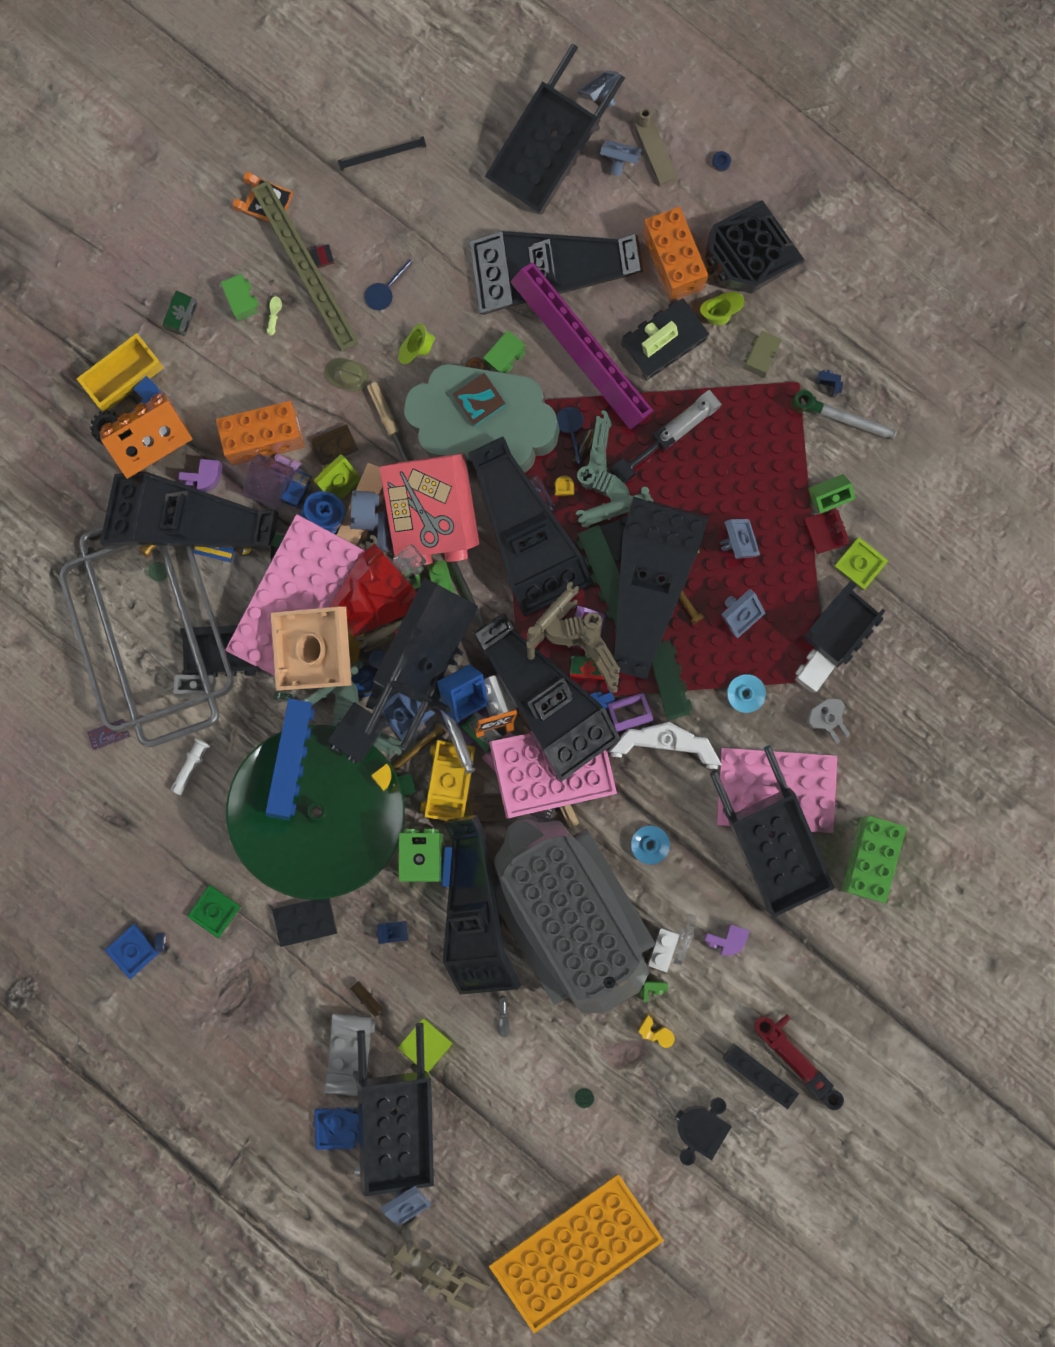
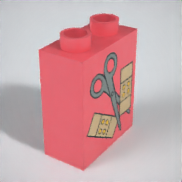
M465 453L380 466L395 559L409 557L410 566L433 563L431 554L444 553L445 562L468 559L467 550L480 544Z

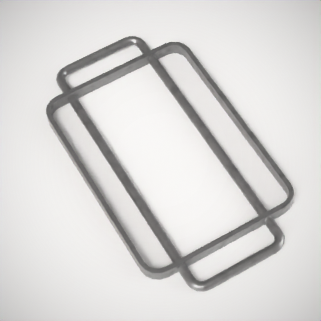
M103 526L83 533L79 539V549L82 557L66 563L62 567L59 576L104 725L115 732H124L134 728L139 743L145 747H155L214 725L219 717V709L215 699L230 692L234 684V678L192 547L186 546L228 680L223 688L212 691L167 546L158 545L206 695L139 718L92 562L138 545L112 546L89 554L86 546L87 540L101 535ZM82 565H85L132 719L131 722L119 726L111 725L108 720L67 584L68 573ZM208 702L211 710V717L209 719L151 740L145 737L142 729L143 724Z

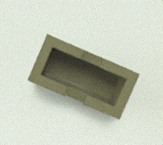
M761 331L759 336L755 335L751 343L754 348L752 352H747L743 361L746 363L744 369L765 378L773 361L770 357H775L782 339L765 331Z

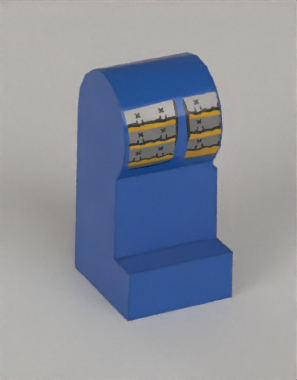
M297 470L288 489L281 498L282 501L300 509L302 499L308 491L312 476Z

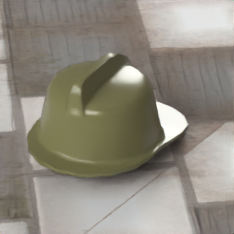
M335 358L328 362L325 367L327 381L336 387L356 392L365 388L368 383V371L358 362L346 358Z

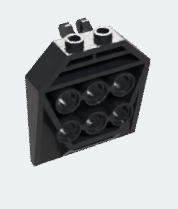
M763 200L714 224L709 232L705 253L706 262L709 266L706 270L708 275L717 274L713 279L715 285L721 282L726 288L751 294L805 261Z

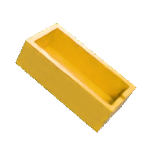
M136 333L79 376L77 380L96 405L105 413V410L109 411L134 392L133 388L145 376L151 379L164 369V366L138 333Z

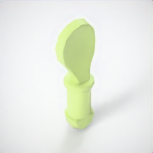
M277 296L271 299L269 306L271 315L268 316L267 334L270 336L274 335L276 331V320L278 319L276 314L282 308V301Z

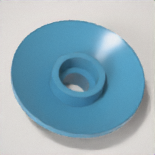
M645 826L634 834L631 841V849L634 856L640 862L650 865L657 864L668 855L670 841L667 834L661 828ZM647 842H653L654 847L652 849L647 848Z

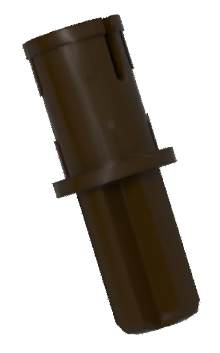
M589 428L581 443L577 444L581 460L579 466H582L588 452H591L590 447L593 443L595 432L593 429ZM574 454L571 461L577 464L576 455Z
M360 981L350 988L360 999V1004H364L374 1017L383 1011L380 1004L373 998V993L370 994Z

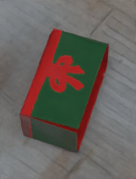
M569 657L571 679L604 680L591 657Z

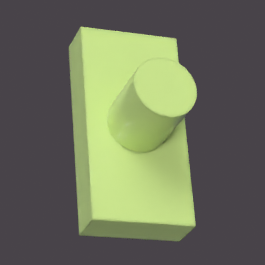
M669 322L660 330L654 323L648 324L645 327V332L650 338L642 343L643 352L647 357H650L678 335L677 326L674 322Z

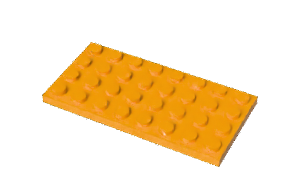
M618 1173L489 1264V1268L535 1334L664 1242V1239Z

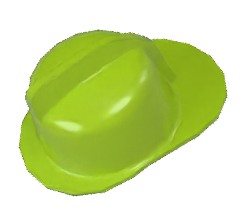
M738 292L723 293L705 301L700 307V312L707 318L709 325H724L730 320L731 315L741 310L745 300L743 295Z
M418 323L401 345L398 352V360L401 364H408L416 356L427 355L431 350L435 336L426 331L424 324Z

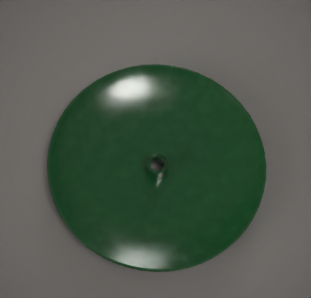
M308 725L311 728L310 739L305 740L304 746L308 747L306 758L301 760L304 770L302 777H298L297 784L300 785L299 795L294 796L293 803L296 804V811L294 816H290V821L266 817V808L282 731L259 744L249 753L236 771L228 792L226 821L229 837L236 854L255 878L269 888L284 895L300 899L321 900L353 892L367 884L383 870L399 844V833H402L404 827L405 803L401 784L395 770L387 758L375 746L363 763L357 762L354 764L346 758L348 754L343 751L338 753L330 748L331 743L328 740L337 727ZM388 764L391 770V781L388 788L383 792L371 775ZM313 809H319L322 813L318 817H313L310 812Z

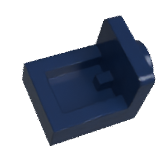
M830 370L818 372L815 383L832 386L831 397L836 398L837 394L842 392V375L833 374V371Z
M406 921L383 923L376 926V936L379 944L408 940Z

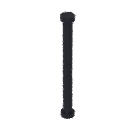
M421 136L418 140L343 161L340 159L338 160L340 170L344 171V168L414 148H425L424 136Z

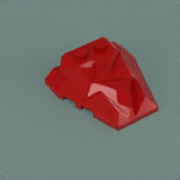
M374 543L359 556L329 608L346 607L348 632L355 638L376 629L378 626L391 623L393 620L405 616L417 591Z

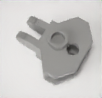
M827 699L809 711L806 723L810 729L827 732L836 744L840 740L833 731L834 727L837 726L846 738L850 736L849 731L842 723L844 721L842 715L845 705L841 699ZM822 708L825 710V714L821 712Z

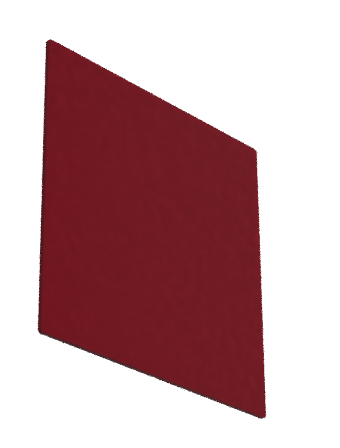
M798 382L639 393L652 408L653 412L631 430L603 396L545 400V404L554 410L556 416L559 411L566 407L576 408L582 413L584 423L577 432H574L577 444L581 443L589 428L595 430L596 417L600 416L603 419L604 416L601 412H607L612 424L609 428L606 448L607 473L612 474L610 469L623 458L630 462L655 441L652 439V436L662 426L665 427L708 390L722 404L716 412L702 420L677 440L666 452L658 448L634 467L636 475L625 483L630 496L641 494V489L647 487L650 497L656 503L708 515L709 519L699 547V553L696 555L682 589L698 614L702 613L704 618L693 625L690 621L692 617L678 599L647 679L615 673L619 674L617 692L613 693L614 696L636 695L642 692L644 694L728 688L733 679L745 674L759 678L764 685L798 683L795 681V678L798 676L795 674L801 665L805 666L809 661L807 659L809 653L813 649L816 651L802 637L820 617L815 550L804 518L811 517V505L808 489L803 415L793 411L790 405L791 399L800 391V384ZM559 430V437L555 448L546 455L536 456L533 466L525 474L530 482L534 481V487L543 492V495H545L544 502L548 507L551 506L553 508L551 512L582 555L593 584L578 590V593L573 596L571 602L577 600V606L607 615L601 638L613 656L615 651L618 601L616 608L613 602L616 598H611L608 587L617 593L616 585L619 587L621 560L613 563L609 562L597 527L617 521L627 516L628 513L613 517L611 520L606 519L591 524L588 528L581 526L582 523L578 522L580 516L576 515L578 510L592 509L601 506L602 503H610L611 499L596 493L594 489L586 490L583 488L577 478V473L580 468L588 466L590 452L585 457L582 466L573 463L571 459L575 451L571 433H564ZM560 476L570 477L574 483V495L555 496V481ZM731 519L750 520L759 549V556L736 559L733 549L726 552L721 549L725 545H720V541L729 538L725 525L726 521ZM595 546V548L593 549L595 553L600 551V547L602 546L604 554L607 558L605 559V557H601L597 559L599 563H603L599 566L591 550V547ZM607 562L611 568L607 569L609 575L611 572L613 573L617 584L604 580L602 576L603 571L608 565ZM642 571L640 574L645 575L646 572ZM751 589L755 592L765 614L739 638H736L721 614L728 609L725 605L728 597L733 596L738 600ZM513 594L515 631L527 640L528 629L536 624V621L546 612L551 604L524 617ZM577 607L571 609L562 620L574 619ZM546 637L535 647L568 677H570L569 657H586L584 649L553 644ZM572 679L589 695L595 692H601L602 695L610 693L605 680Z

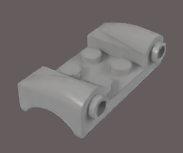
M336 1012L332 1014L325 1093L358 1096L357 1083L353 1077V1073L358 1071L357 1031H365L367 1075L371 1033L375 1031V1021H372L373 1016L349 1015Z

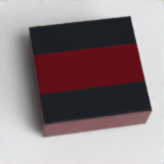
M329 244L311 249L317 268L335 264Z

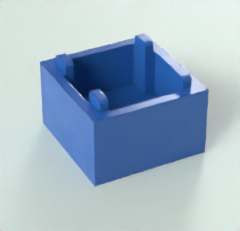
M467 665L437 681L441 701L451 707L449 713H444L456 722L488 706L483 674L471 665Z

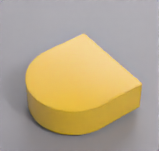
M568 476L557 478L555 481V496L574 495L573 480Z

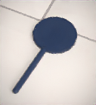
M409 260L387 285L375 283L368 287L365 292V301L371 309L380 311L390 306L393 295L389 287L412 263V260Z
M566 407L559 411L556 416L559 430L564 433H571L577 464L580 465L581 460L574 432H577L582 427L584 417L578 409Z

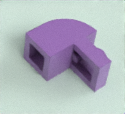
M200 459L199 474L180 472L179 480L186 486L195 487L197 485L198 490L209 492L220 482L222 464L217 460Z
M729 924L725 938L705 933L704 941L708 942L707 946L716 949L722 946L720 954L730 956L743 949L749 930Z

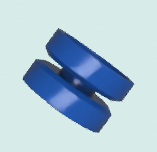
M319 491L312 493L306 498L300 516L337 534L345 516V507L336 495Z

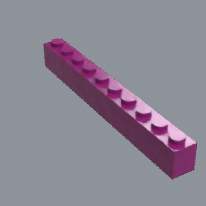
M532 262L522 268L510 281L628 428L630 430L653 412L652 408L537 266Z

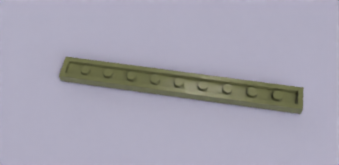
M266 181L252 188L256 199L341 351L344 352L359 344L270 182Z

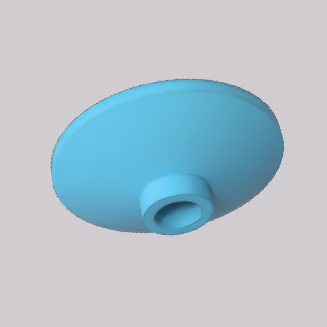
M745 674L732 680L728 687L727 697L734 709L739 712L750 713L758 710L763 705L766 690L759 678ZM744 690H748L749 695L747 697H744L742 695V692Z

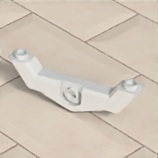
M670 722L642 728L641 730L627 729L620 737V740L614 743L607 751L611 753L610 756L622 758V754H627L633 746L697 753L702 764H707L706 768L718 769V766H722L708 738L694 737L690 732Z

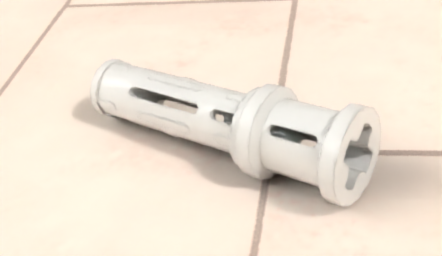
M196 737L191 751L186 754L185 764L170 789L179 795H182L198 763L200 764L203 761L202 757L206 749L211 746Z

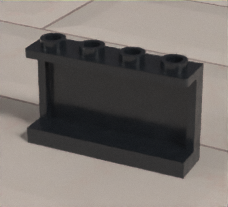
M684 298L679 301L677 299L674 300L665 311L660 310L653 315V319L648 322L647 320L643 321L638 325L637 330L634 332L629 331L622 336L621 346L625 347L643 372L642 376L646 381L708 340V331ZM673 321L677 326L678 335L650 357H647L643 352L642 343L650 338V336L645 332V327L650 323H654L660 330Z
M852 581L841 590L802 637L837 668L842 663L846 665L853 658L851 653L853 651L857 652L864 644L862 639H868L874 632L871 628L873 626L877 627L884 619L882 615L885 610L882 609L880 612H877L853 591L857 585Z
M238 625L217 626L225 650ZM212 626L192 627L207 675L216 678L218 674H225L227 677ZM180 628V636L183 637L184 670H182V674L199 675L185 628ZM225 651L233 677L237 676V673H244L245 676H254L256 672H261L258 666H254Z

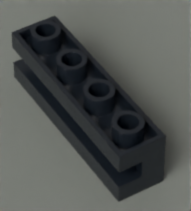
M734 1042L722 1057L726 1063L787 1110L798 1097L799 1093Z

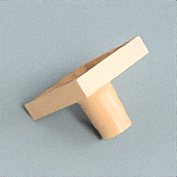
M346 607L271 613L276 691L352 685Z

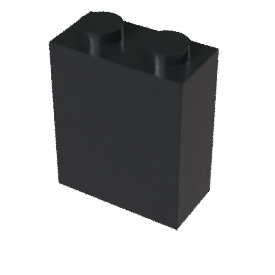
M353 702L329 738L330 748L338 753L341 751L348 754L346 758L354 764L357 762L363 763L388 724L379 718L371 735L364 733L363 731L372 713L356 702Z

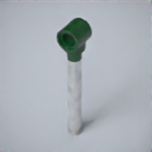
M800 390L790 402L791 408L797 413H811L813 411L885 438L890 437L891 440L895 438L897 430H891V427L816 401V397L808 390ZM799 398L804 399L806 405L800 404Z
M438 687L437 689H438L439 700L441 701L440 692H439V687ZM440 710L461 766L465 768L464 773L470 774L474 772L475 768L472 767L473 762L458 723L446 715L444 711Z

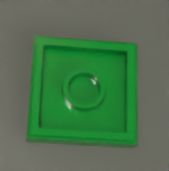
M209 884L187 917L219 939L242 906Z

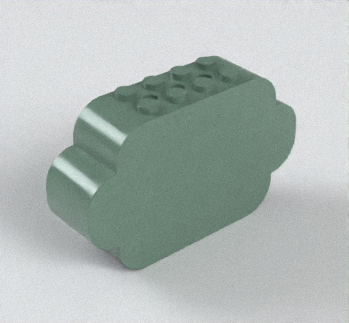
M445 364L437 367L432 372L428 384L424 383L413 387L406 397L405 417L413 430L418 434L419 442L427 455L433 458L465 453L468 470L471 467L474 468L468 452L502 436L505 438L512 456L524 473L533 466L536 456L550 453L558 441L559 424L556 414L549 405L545 404L539 384L529 377ZM485 373L506 403V406L474 427L453 394Z

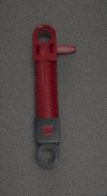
M786 1014L776 1024L767 1016L757 1017L753 1023L755 1032L797 1074L804 1084L819 1099H822L826 1107L830 1110L840 1109L844 1103L843 1095L833 1088L834 1085L781 1030L791 1017ZM766 1021L769 1024L768 1030L760 1031V1023ZM831 1094H836L837 1101L830 1104L828 1097Z

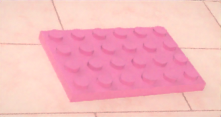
M531 733L489 742L506 819L617 794L607 749L565 780L559 782Z
M721 748L720 762L722 766H720L719 777L735 813L779 792L775 787L777 780L764 751ZM774 752L786 784L796 794L811 832L833 833L837 756ZM718 795L717 825L730 826L727 817L722 811L724 806Z

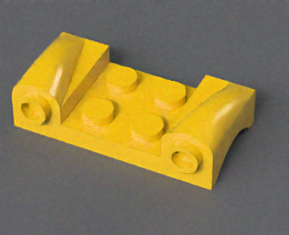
M436 740L435 744H431L429 755L432 756L433 765L428 795L425 801L421 802L420 813H423V817L445 821L464 817L471 773H464L465 768L461 766L453 743ZM467 746L473 762L475 747Z

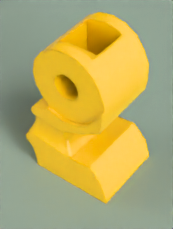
M647 1014L637 1030L642 1035V1038L652 1042L657 1040L664 1048L671 1047L675 1041L671 1030L663 1026L656 1031H651L650 1028L653 1025V1021Z

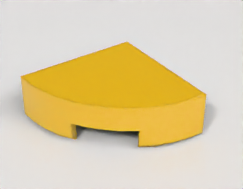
M388 764L371 775L383 792L388 788L391 781V770Z

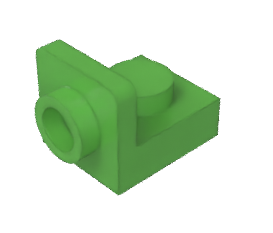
M645 981L639 991V996L643 997L644 1002H648V990L652 991L651 994H663V991H668V982Z

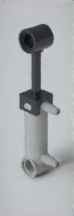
M708 390L665 427L662 426L652 436V439L655 441L630 462L623 458L610 471L624 484L636 475L634 467L658 448L666 452L677 440L706 417L716 412L722 404Z

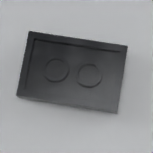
M330 898L308 900L272 909L280 947L338 934Z

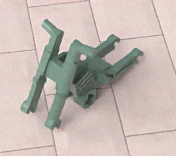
M606 411L601 412L604 416L603 419L600 416L596 417L590 462L588 466L579 469L577 478L583 488L586 490L594 489L596 493L610 498L611 502L607 504L602 503L601 506L585 511L578 510L576 515L580 516L578 522L582 523L581 526L583 528H588L591 524L606 519L611 520L613 517L628 513L633 497L654 502L650 497L647 487L641 489V494L630 496L627 486L615 475L607 473L606 448L609 428L612 424Z
M357 660L351 664V677L353 674H357L360 668L367 667L369 665L368 660ZM352 681L350 686L317 688L301 700L312 702L313 707L315 703L333 692L336 696L333 711L335 720L329 726L335 727L339 725L353 702L359 704L357 686ZM385 732L382 733L374 745L390 756L394 754V750L397 751V755H400L402 750H405L399 746L403 740H398Z

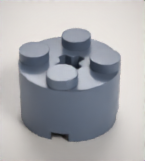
M352 491L350 529L374 530V528H378V513H375V509L379 508V494L368 491Z

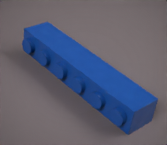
M288 698L266 808V817L290 821V816L295 815L296 804L293 801L294 796L299 795L300 785L297 784L298 777H302L304 770L301 760L306 758L308 747L304 745L305 740L310 739L311 728L308 725L309 720L313 721L315 709H312V702Z

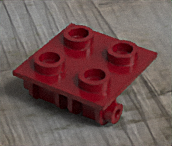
M836 507L828 512L804 518L817 554L850 544V538L847 536L845 526L843 525L844 522L841 520L839 510Z

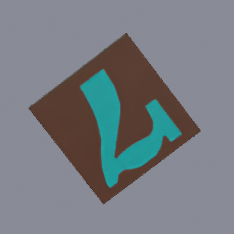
M485 373L453 394L474 427L506 406V403Z

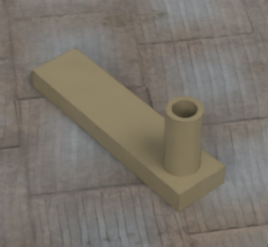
M642 108L639 115L632 117V122L658 184L663 186L676 181L677 175L651 116V110L649 108Z

